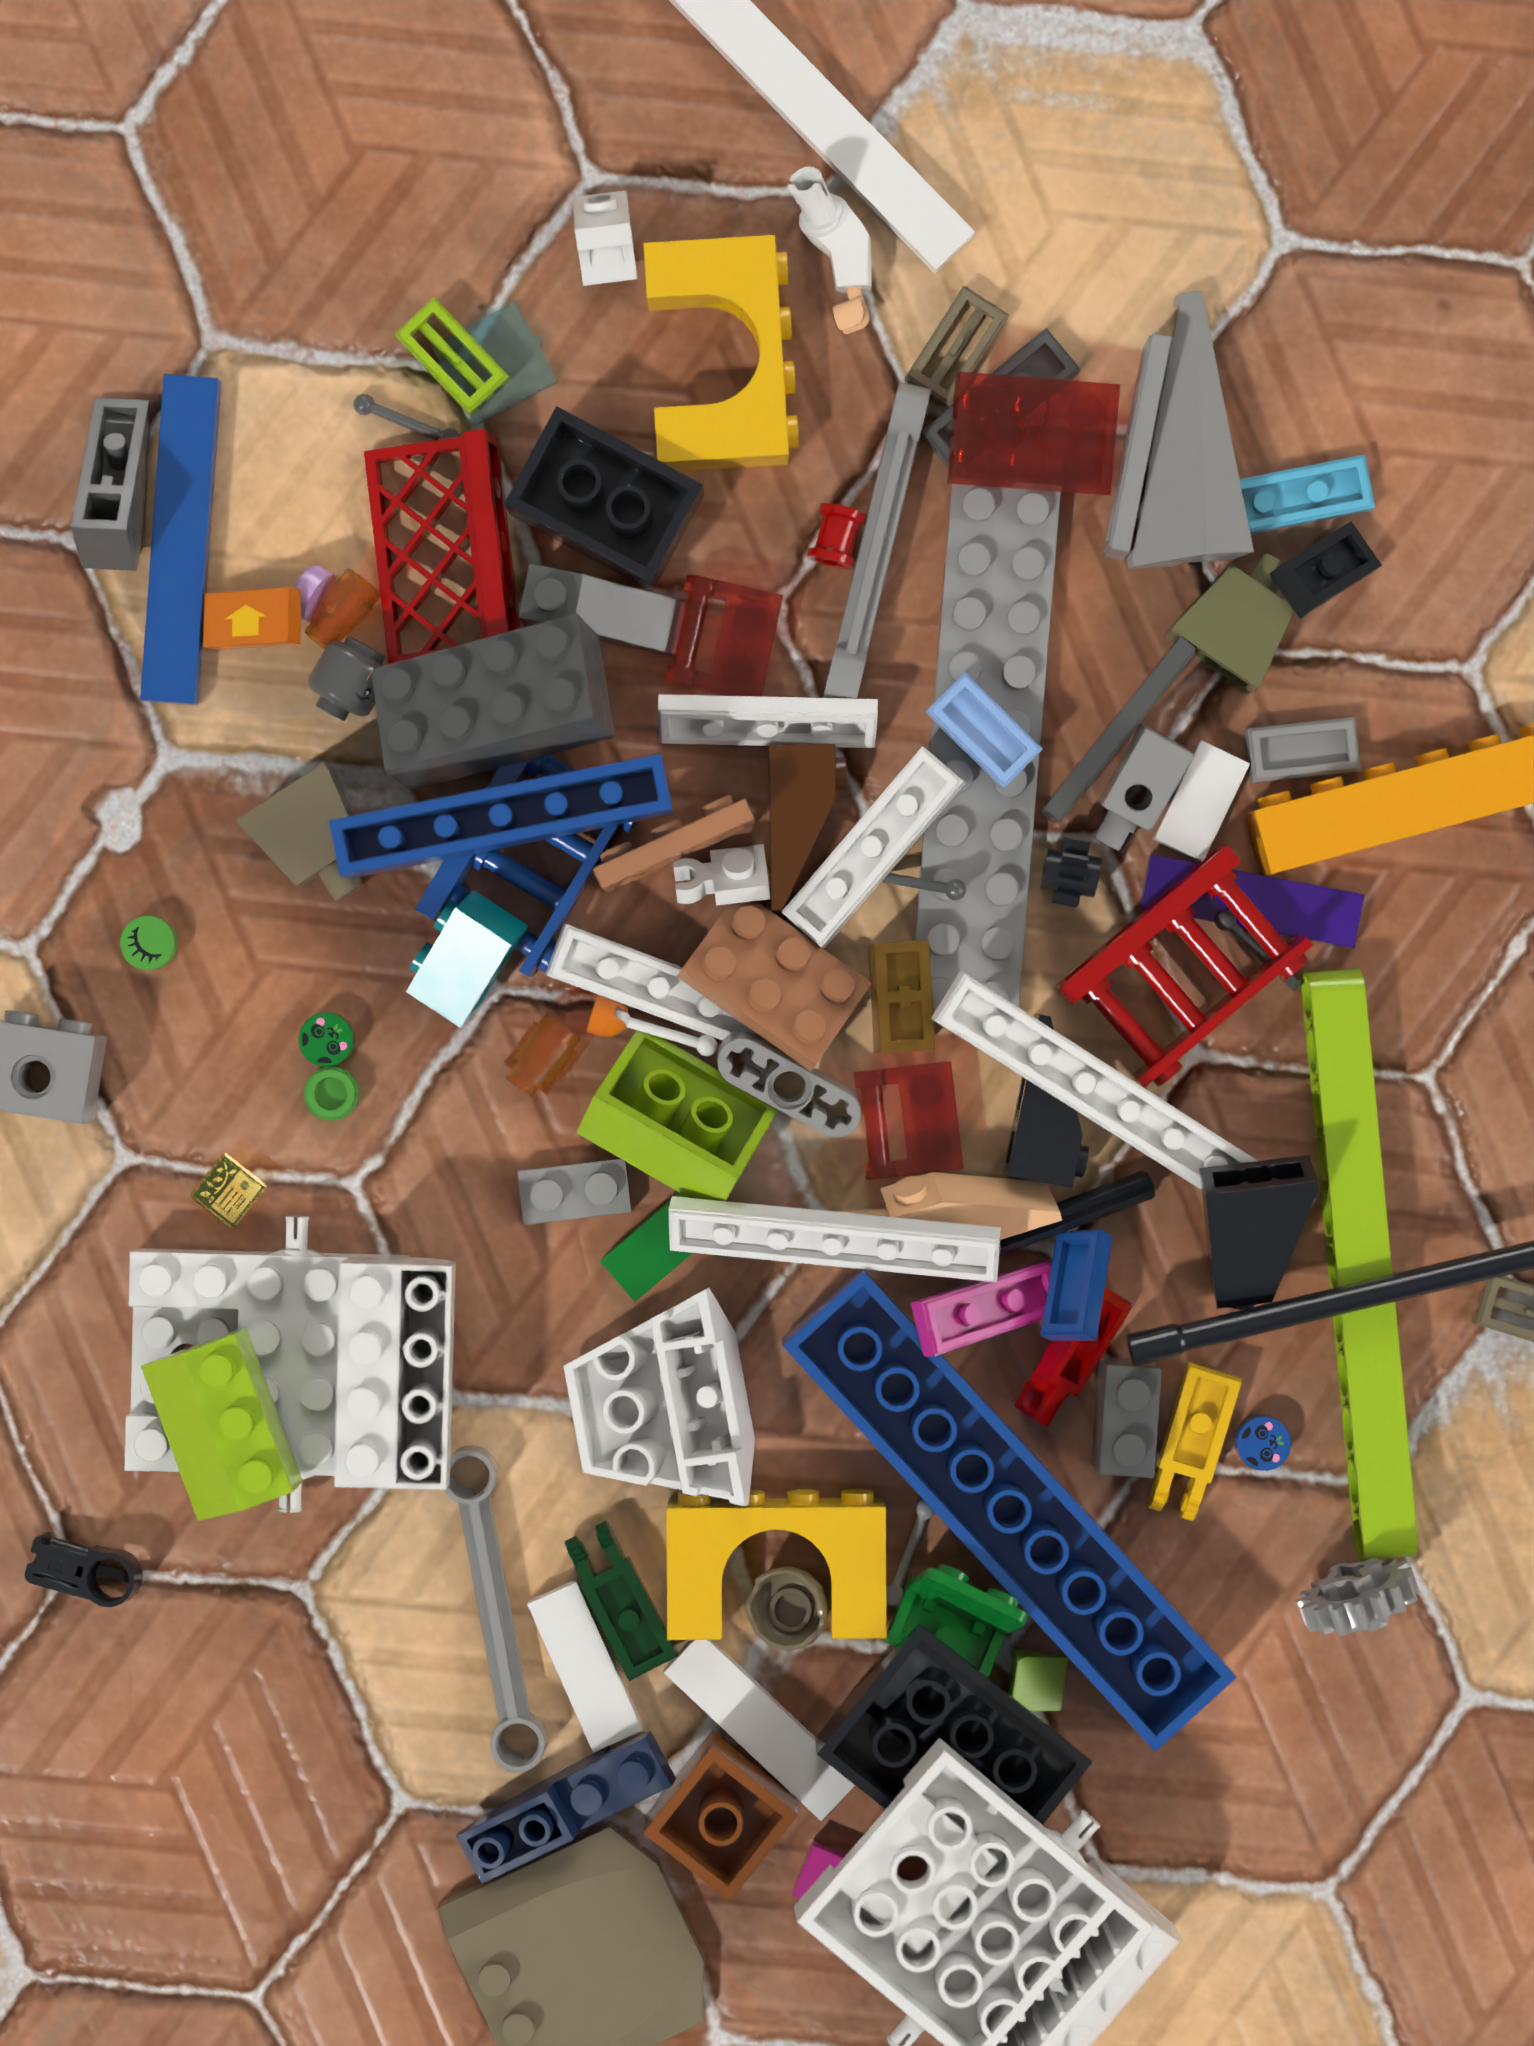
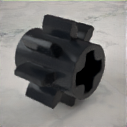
M1065 838L1061 850L1047 849L1040 888L1054 890L1052 903L1077 908L1081 896L1095 897L1102 858L1088 855L1090 842Z

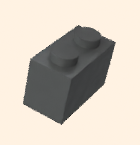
M1102 1357L1099 1361L1092 1465L1101 1475L1154 1478L1162 1368L1155 1362L1134 1367L1131 1359Z

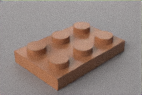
M731 795L725 796L702 807V819L686 826L683 825L680 818L675 819L650 831L654 840L634 849L630 841L600 854L603 864L593 868V871L601 888L606 893H610L673 864L677 860L686 858L753 827L755 819L746 799L734 803Z
M757 901L729 904L677 976V978L810 1072L817 1065L872 985V982L824 948H821L817 943Z

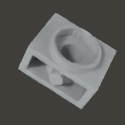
M5 1010L4 1020L0 1019V1111L80 1124L94 1122L107 1036L91 1034L92 1023L59 1019L58 1028L37 1025L39 1015ZM38 1061L44 1063L50 1071L51 1080L43 1091L36 1090L29 1081V1071Z

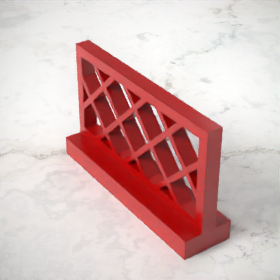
M485 429L463 432V436L364 451L388 664L443 650H435L441 640L447 643L450 648L458 646L459 644L449 637L447 632L464 609L479 620L481 639L520 629L507 509L504 504L506 500L498 438ZM459 451L462 471L451 486L446 488L427 472L441 454ZM426 456L420 465L411 460V458ZM402 460L415 472L397 496H395L383 487L380 463ZM423 478L444 494L426 519L405 504ZM463 487L465 502L457 496ZM384 496L392 502L386 510ZM452 501L466 511L468 526L455 543L434 527ZM400 509L421 525L403 550L389 540L387 527ZM429 532L450 548L432 573L411 558ZM469 541L471 555L463 550ZM390 550L393 551L396 555H398L393 564L391 561ZM458 555L473 566L474 573L473 582L461 597L440 581ZM406 563L427 578V581L409 604L395 594L394 579ZM435 586L457 602L439 627L417 611ZM475 595L478 610L469 604ZM397 604L404 609L403 613L400 615L399 618L397 613ZM414 617L434 634L420 652L402 654L400 633L411 618Z

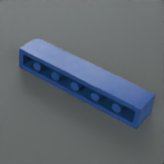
M661 754L329 820L339 874L342 877L352 879L674 814L663 759Z

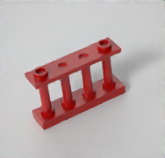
M1221 843L1151 905L1139 913L1056 984L1057 988L1072 1005L1080 999L1086 1004L1092 1002L1141 1058L1145 1065L1133 1075L1143 1088L1147 1087L1151 1082H1154L1159 1087L1171 1079L1182 1068L1183 1065L1178 1060L1275 977L1279 975L1282 980H1286L1300 970L1309 960L1304 953L1313 946L1306 936L1298 934L1287 943L1234 880L1237 878V875L1232 870L1242 861L1226 844ZM1206 892L1212 898L1218 895L1271 957L1246 979L1192 917L1195 911L1190 905ZM1163 928H1166L1169 933L1176 931L1228 992L1223 999L1205 1014L1199 1010L1150 953L1153 947L1148 941ZM1122 963L1128 969L1134 967L1187 1028L1163 1049L1156 1044L1109 989L1112 983L1108 980L1107 976Z

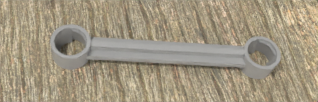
M899 382L823 698L857 699L931 389Z
M472 1445L464 1446L451 1454L450 1469L457 1460L465 1456L477 1457L485 1463L489 1470L487 1486L483 1491L475 1494L474 1488L462 1486L457 1481L456 1475L450 1476V1484L444 1491L452 1500L459 1503L499 1721L495 1726L490 1743L491 1753L494 1760L505 1770L524 1772L535 1767L541 1760L547 1743V1731L541 1719L530 1712L490 1497V1493L498 1479V1466L492 1454L486 1449ZM519 1723L532 1728L538 1736L537 1751L533 1755L524 1758L523 1753L511 1751L506 1746L504 1740L499 1741L501 1733L508 1726Z

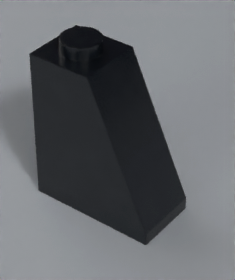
M1310 1155L1199 1168L1210 1277L1217 1309L1230 1307L1243 1310L1254 1307L1256 1304L1272 1303L1318 1193V1181Z

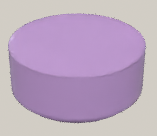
M314 565L305 570L293 587L301 589V618L307 622L313 621L323 612L331 600L337 584L336 575L320 565Z

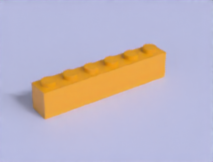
M1534 724L1519 728L1521 739L1502 744L1499 734L1467 742L1469 753L1449 758L1447 748L1415 756L1417 767L1397 772L1395 764L1392 762L1363 770L1364 781L1344 786L1342 776L1311 784L1312 795L1292 800L1288 790L1257 799L1260 809L1249 812L1245 816L1261 875L1274 874L1533 804Z

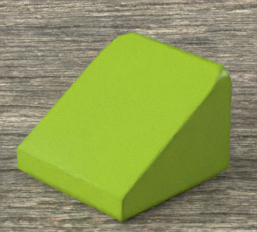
M1014 1649L1008 1694L1030 1711H1061L1068 1660L1067 1655Z

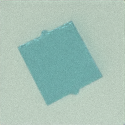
M515 301L464 328L510 377V381L504 387L500 386L494 392L495 396L478 407L479 411L472 417L469 415L475 427L558 383L540 349L542 346L541 337L538 335L533 336ZM454 335L444 339L484 383L492 377ZM432 345L444 371L469 397L473 395L476 390Z

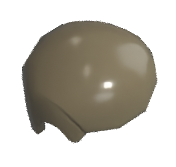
M792 1566L771 1569L756 1578L755 1585L746 1602L747 1613L751 1618L754 1632L769 1647L789 1652L808 1646L816 1641L824 1630L829 1616V1603L824 1586L810 1572Z

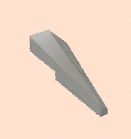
M1202 291L1187 292L1175 297L1174 306L1178 307L1168 354L1169 360L1165 382L1162 385L1146 469L1148 470L1144 497L1143 501L1139 503L1136 520L1139 521L1135 546L1129 552L1127 558L1128 569L1174 567L1185 562L1227 561L1254 552Z

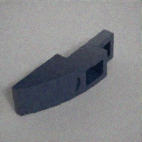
M648 1731L614 1749L607 1746L530 1787L458 1832L456 1838L483 1884L574 1840L580 1830L671 1787L676 1780V1776L651 1731Z

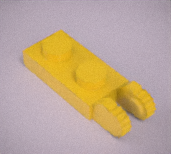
M1187 1361L1156 1463L1159 1468L1152 1483L1148 1508L1157 1511L1163 1509L1169 1497L1174 1473L1191 1477L1181 1499L1180 1518L1194 1521L1207 1482L1211 1483L1241 1387L1242 1379L1240 1377Z

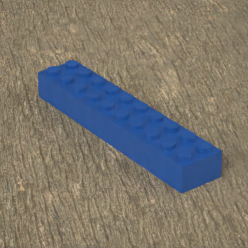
M856 1269L781 1338L782 1346L1001 1585L1019 1601L1024 1610L1155 1752L1237 1678L1217 1652L943 1354L924 1357L916 1324L865 1269Z

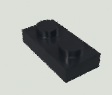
M1350 521L1282 563L1269 575L1301 619L1372 574L1382 564L1355 525Z

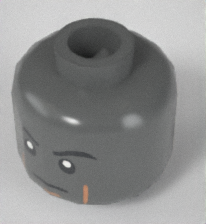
M347 636L344 642H329L308 680L310 688L320 696L316 706L342 721L346 720L349 712L357 716L368 715L376 704L372 671L374 668L384 666L382 663L386 656L350 636Z

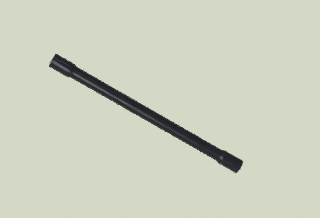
M1534 1240L1193 1322L1168 1324L1126 1334L1130 1357L1134 1367L1178 1357L1187 1351L1531 1270L1534 1269Z

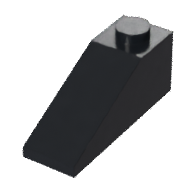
M1034 1014V1018L1054 1030L1050 1016ZM1024 1077L1021 1078L1003 1173L1012 1177L1072 1188L1074 1177L1083 1178L1089 1154V1146L1081 1145L1083 1133L1077 1111Z

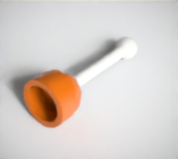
M598 994L586 1031L601 1037H613L628 1027L695 1047L703 1056L713 1055L718 1047L716 1039L712 1036L702 1035L701 1037H696L632 1018L625 1004Z

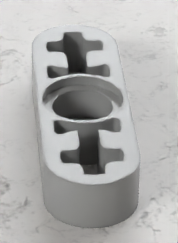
M735 1032L728 1035L721 1042L717 1052L718 1069L722 1077L730 1084L829 1137L839 1138L847 1136L859 1125L861 1119L859 1099L856 1093L847 1085L816 1068H813L810 1072L778 1048L754 1034ZM745 1047L751 1049V1060L766 1069L768 1059L774 1060L775 1062L766 1071L764 1084L757 1083L760 1079L759 1070L750 1065L744 1064L739 1070L733 1069V1059L729 1054L731 1051L740 1054ZM792 1071L803 1077L805 1086L799 1095L785 1098L776 1093L773 1084L776 1077L783 1072ZM815 1085L821 1086L818 1090L819 1099L830 1105H835L839 1099L845 1100V1109L849 1115L846 1118L837 1115L833 1121L827 1120L826 1108L816 1101L812 1100L810 1110H806L804 1107L811 1101Z

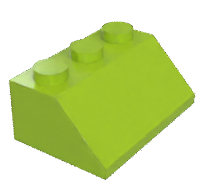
M636 1030L593 1096L576 1133L688 1198L726 1201L778 1109L730 1084L722 1077L719 1070L666 1039Z
M246 1327L141 1365L198 1521L240 1512L292 1493L303 1482Z

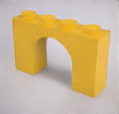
M775 235L643 243L649 311L690 308H715L726 311L737 317L748 327L755 338L760 356L757 369L751 381L741 392L728 400L715 404L654 408L657 460L679 472L788 465L789 449L799 448L797 415L787 416L785 395L795 394L794 361H783L782 340H792L790 306L780 307L778 286L788 285L787 252H776Z
M797 1489L787 1491V1498L765 1499L764 1491L750 1490L749 1504L747 1506L731 1504L727 1499H711V1496L703 1494L697 1496L683 1494L682 1491L678 1492V1499H668L666 1508L667 1640H722V1576L727 1560L735 1548L744 1540L754 1534L768 1530H786L797 1533L811 1541L823 1554L830 1570V1629L832 1639L887 1638L886 1506L884 1498H874V1491L868 1489H847L841 1491V1498H819V1491Z

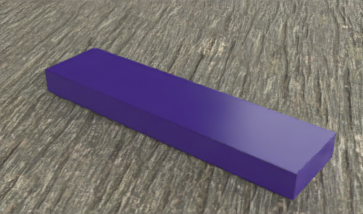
M1149 855L1139 909H1146L1198 863ZM1232 870L1237 875V878L1234 880L1280 935L1295 938L1298 934H1301L1310 941L1355 948L1365 894ZM1208 892L1204 893L1190 905L1195 911V914L1192 916L1194 919L1214 923L1218 912L1230 910L1218 895L1212 898ZM1236 918V923L1241 928H1245L1242 925V923Z

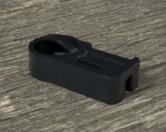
M52 1532L39 1535L33 1540L31 1553H35L36 1557L27 1564L25 1570V1579L31 1584L87 1599L101 1607H114L130 1600L138 1593L142 1585L143 1571L140 1562L133 1554L124 1549H110L100 1545L90 1548L55 1537L50 1540ZM107 1559L117 1560L126 1570L99 1564ZM96 1576L128 1583V1588L123 1596L111 1597L100 1589Z

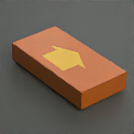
M282 587L204 594L203 648L225 650L300 645L301 589Z

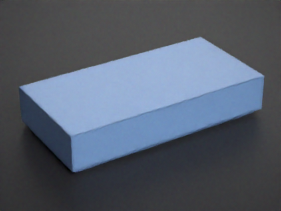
M966 672L925 712L1002 789L1043 749Z

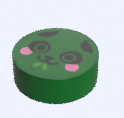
M330 1012L318 1013L311 1016L302 1025L298 1037L299 1047L304 1057L311 1063L322 1067L335 1066L344 1062L351 1055L355 1046V1033L351 1024L343 1016Z

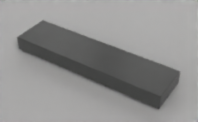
M1180 637L1171 645L1039 812L1053 824L1065 818L1195 655L1196 652L1194 650L1196 648L1183 637Z

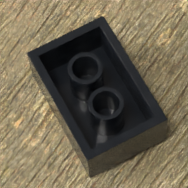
M556 406L504 504L509 515L653 592L704 497L703 484Z

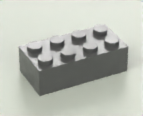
M577 613L377 667L372 671L384 769L387 774L410 791L615 738L599 635Z

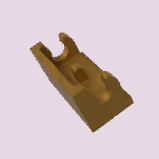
M929 940L869 944L868 957L870 982H872L870 992L874 1053L935 1050L934 1020L931 1019L933 1016Z

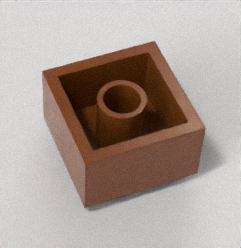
M712 1730L677 1774L673 1785L663 1792L645 1815L643 1834L727 1900L731 1901L798 1816V1800L782 1784Z

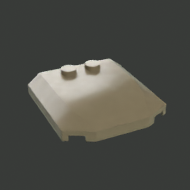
M609 1821L575 1837L574 1840L483 1884L480 1882L440 1901L438 1911L447 1941L497 2046H654L702 2023L704 1954L658 1857L644 1846L640 1848L619 1832L620 1828L613 1822Z

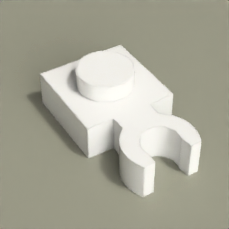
M764 844L710 850V863H701L690 858L673 862L675 881L691 880L675 884L677 903H695L707 894H715L716 906L770 899Z

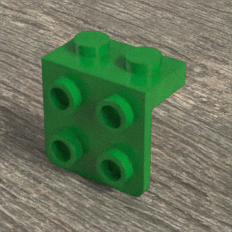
M940 1564L937 1569L927 1568L907 1581L887 1628V1638H883L882 1641L896 1647L920 1623L984 1675L989 1677L1005 1635L1025 1626L1029 1615L1017 1608L1019 1601L1013 1596L989 1588L987 1593L967 1584L969 1577L963 1572Z

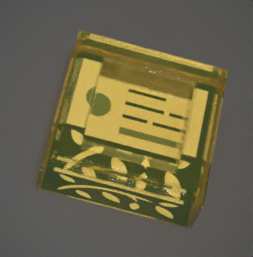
M223 1153L189 1197L232 1230L235 1229L268 1186L230 1155Z

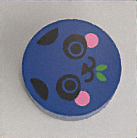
M1257 1414L1246 1418L1240 1423L1235 1432L1234 1447L1240 1459L1249 1467L1259 1471H1269L1285 1462L1291 1450V1438L1286 1427L1277 1419L1269 1415Z

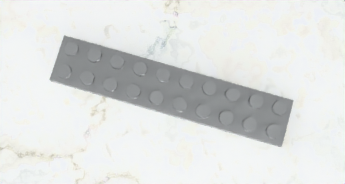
M953 477L951 481L934 702L966 672L1040 745L1061 486ZM932 720L930 752L966 782L926 829L922 839L919 878L946 883L952 879H959L966 886V894L960 900H951L947 897L946 893L918 889L914 941L929 940L933 1014L959 972L967 974L1019 1008L1039 753L1002 789Z

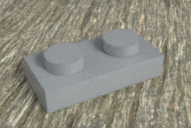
M620 1158L517 1171L524 1225L632 1212L627 1163Z

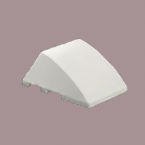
M710 1288L701 1291L563 1366L583 1473L645 1486L655 1484L682 1490L683 1494L693 1496L699 1494L727 1499L729 1503L741 1506L749 1504L755 1445L754 1430L736 1333Z

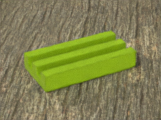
M435 297L395 333L398 341L471 417L479 411L478 407L485 401L488 402L495 396L494 392L500 386L504 387L510 381L509 375ZM433 315L490 373L492 377L485 383L427 323ZM417 330L426 337L476 390L473 395L469 397L412 337Z

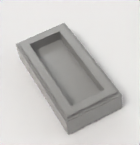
M1355 717L1248 728L1244 730L1247 760L1250 763L1248 767L1250 784L1361 771Z

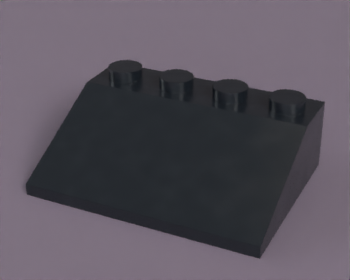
M920 1623L847 1697L815 1737L817 1755L885 1810L905 1788L903 1779L940 1738L1042 1825L1093 1763L1090 1758Z

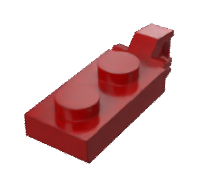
M1105 1287L1097 1340L1051 1341L1047 1345L1044 1355L1034 1371L1035 1373L1031 1374L1030 1381L1025 1382L1015 1407L1031 1419L1048 1427L1064 1399L1070 1394L1078 1397L1130 1312L1132 1303Z

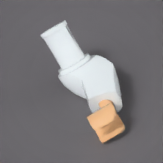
M809 166L801 168L791 176L790 182L793 184H788V188L802 210L799 216L801 230L811 243L830 257L835 290L840 293H847L848 301L833 306V314L837 327L844 334H849L865 328L870 321V314L862 297V292L872 289L871 239L864 225L850 209L846 201L840 196L829 193L820 171L815 167Z

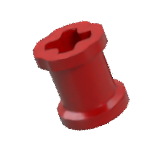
M820 503L818 512L823 516L815 547L808 549L807 558L826 566L852 570L856 562L852 557V551L859 526L865 525L867 515L847 506Z

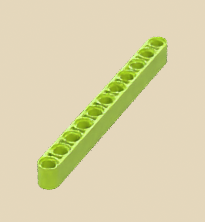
M1359 968L1304 973L1302 976L1303 985L1301 986L1330 1289L1393 1274L1366 990L1363 974ZM1392 1302L1332 1317L1353 1537L1360 1561H1366L1370 1558L1389 1559L1416 1556L1418 1552V1535L1396 1304Z

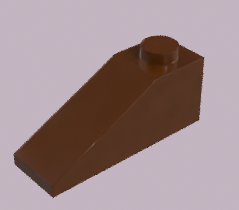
M835 744L769 745L771 912H782L836 800V790H846L845 757H835Z

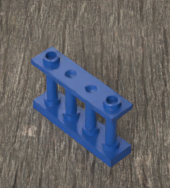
M546 755L499 767L486 789L523 782L528 773L534 777L538 774L548 777L577 770L551 755ZM637 821L603 828L594 844L578 834L546 839L545 841L583 863L567 891L496 849L444 860L415 910L433 921H437L451 900L460 904L467 897L468 889L461 885L471 868L474 867L480 871L484 867L555 909L539 938L525 931L515 947L517 951L527 956L519 972L528 977H533L537 969L546 973L557 943L554 940L594 874L593 868L599 866L602 861L600 854L609 849L620 829L629 833Z

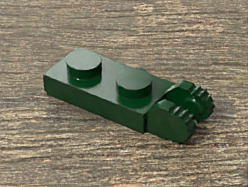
M605 1520L595 1525L596 1537L612 1563L611 1566L595 1573L587 1549L577 1536L566 1540L565 1545L582 1579L580 1586L627 1678L631 1681L676 1658L678 1650L673 1640H667V1629L629 1556L625 1558L617 1537L609 1523Z

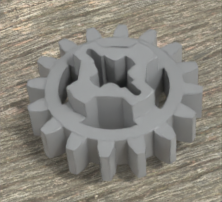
M1370 1558L1356 1563L1343 1562L1329 1568L1327 1578L1310 1583L1312 1589L1299 1593L1301 1599L1297 1600V1605L1304 1625L1308 1627L1310 1632L1320 1630L1321 1635H1326L1335 1630L1338 1635L1345 1636L1351 1632L1365 1630L1373 1632L1387 1626V1621L1390 1620L1389 1616L1394 1613L1407 1611L1406 1604L1417 1602L1416 1594H1419L1420 1591L1412 1568L1408 1567L1407 1562L1395 1564L1394 1559H1389L1381 1564L1379 1559Z

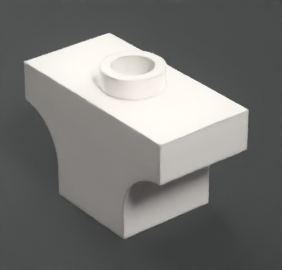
M627 191L573 197L574 230L583 286L637 279Z

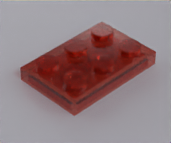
M956 372L947 484L1111 495L1121 384Z

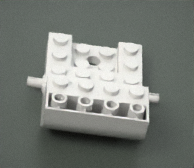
M297 1216L285 1217L286 1248L276 1252L138 1248L130 1252L129 1307H133L130 1413L126 1415L124 1471L180 1472L141 1365L175 1353L181 1344L195 1346L246 1327L303 1480L318 1475L334 1476V1487L446 1490L450 1484L456 1262L445 1259L409 1257V1255L319 1253L308 1249V1216H300L298 1218ZM302 1483L291 1495L289 1493L279 1497V1512L286 1513L289 1509L290 1513L302 1511Z
M939 1738L903 1779L905 1788L837 1867L834 1868L830 1864L795 1904L794 1910L797 1923L907 2014L893 2032L886 2037L891 2046H911L924 2030L934 2036L944 2046H1092L1181 1943L1182 1938L1171 1921L1099 1860L1093 1857L1088 1863L1084 1861L1079 1850L1094 1832L1101 1827L1086 1811L1082 1810L1080 1815L1063 1834L1047 1829ZM916 1855L925 1859L927 1870L918 1880L906 1881L897 1875L898 1864L905 1857Z

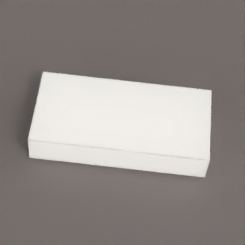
M1202 740L1198 742L1193 752L1195 756L1181 778L1152 840L1198 862L1206 857L1250 763Z

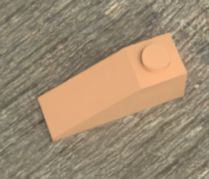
M930 1172L920 1176L905 1177L895 1184L880 1188L888 1217L1001 1227L1000 1240L1062 1221L1059 1208L1048 1184L1038 1181Z

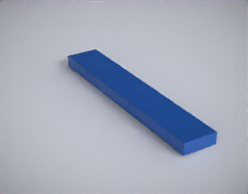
M164 374L140 694V700L143 702L198 706L203 644L204 594L207 588L221 381L218 378Z

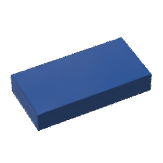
M1104 1230L1066 1231L1056 1235L1041 1336L1050 1341L1097 1340L1112 1235Z

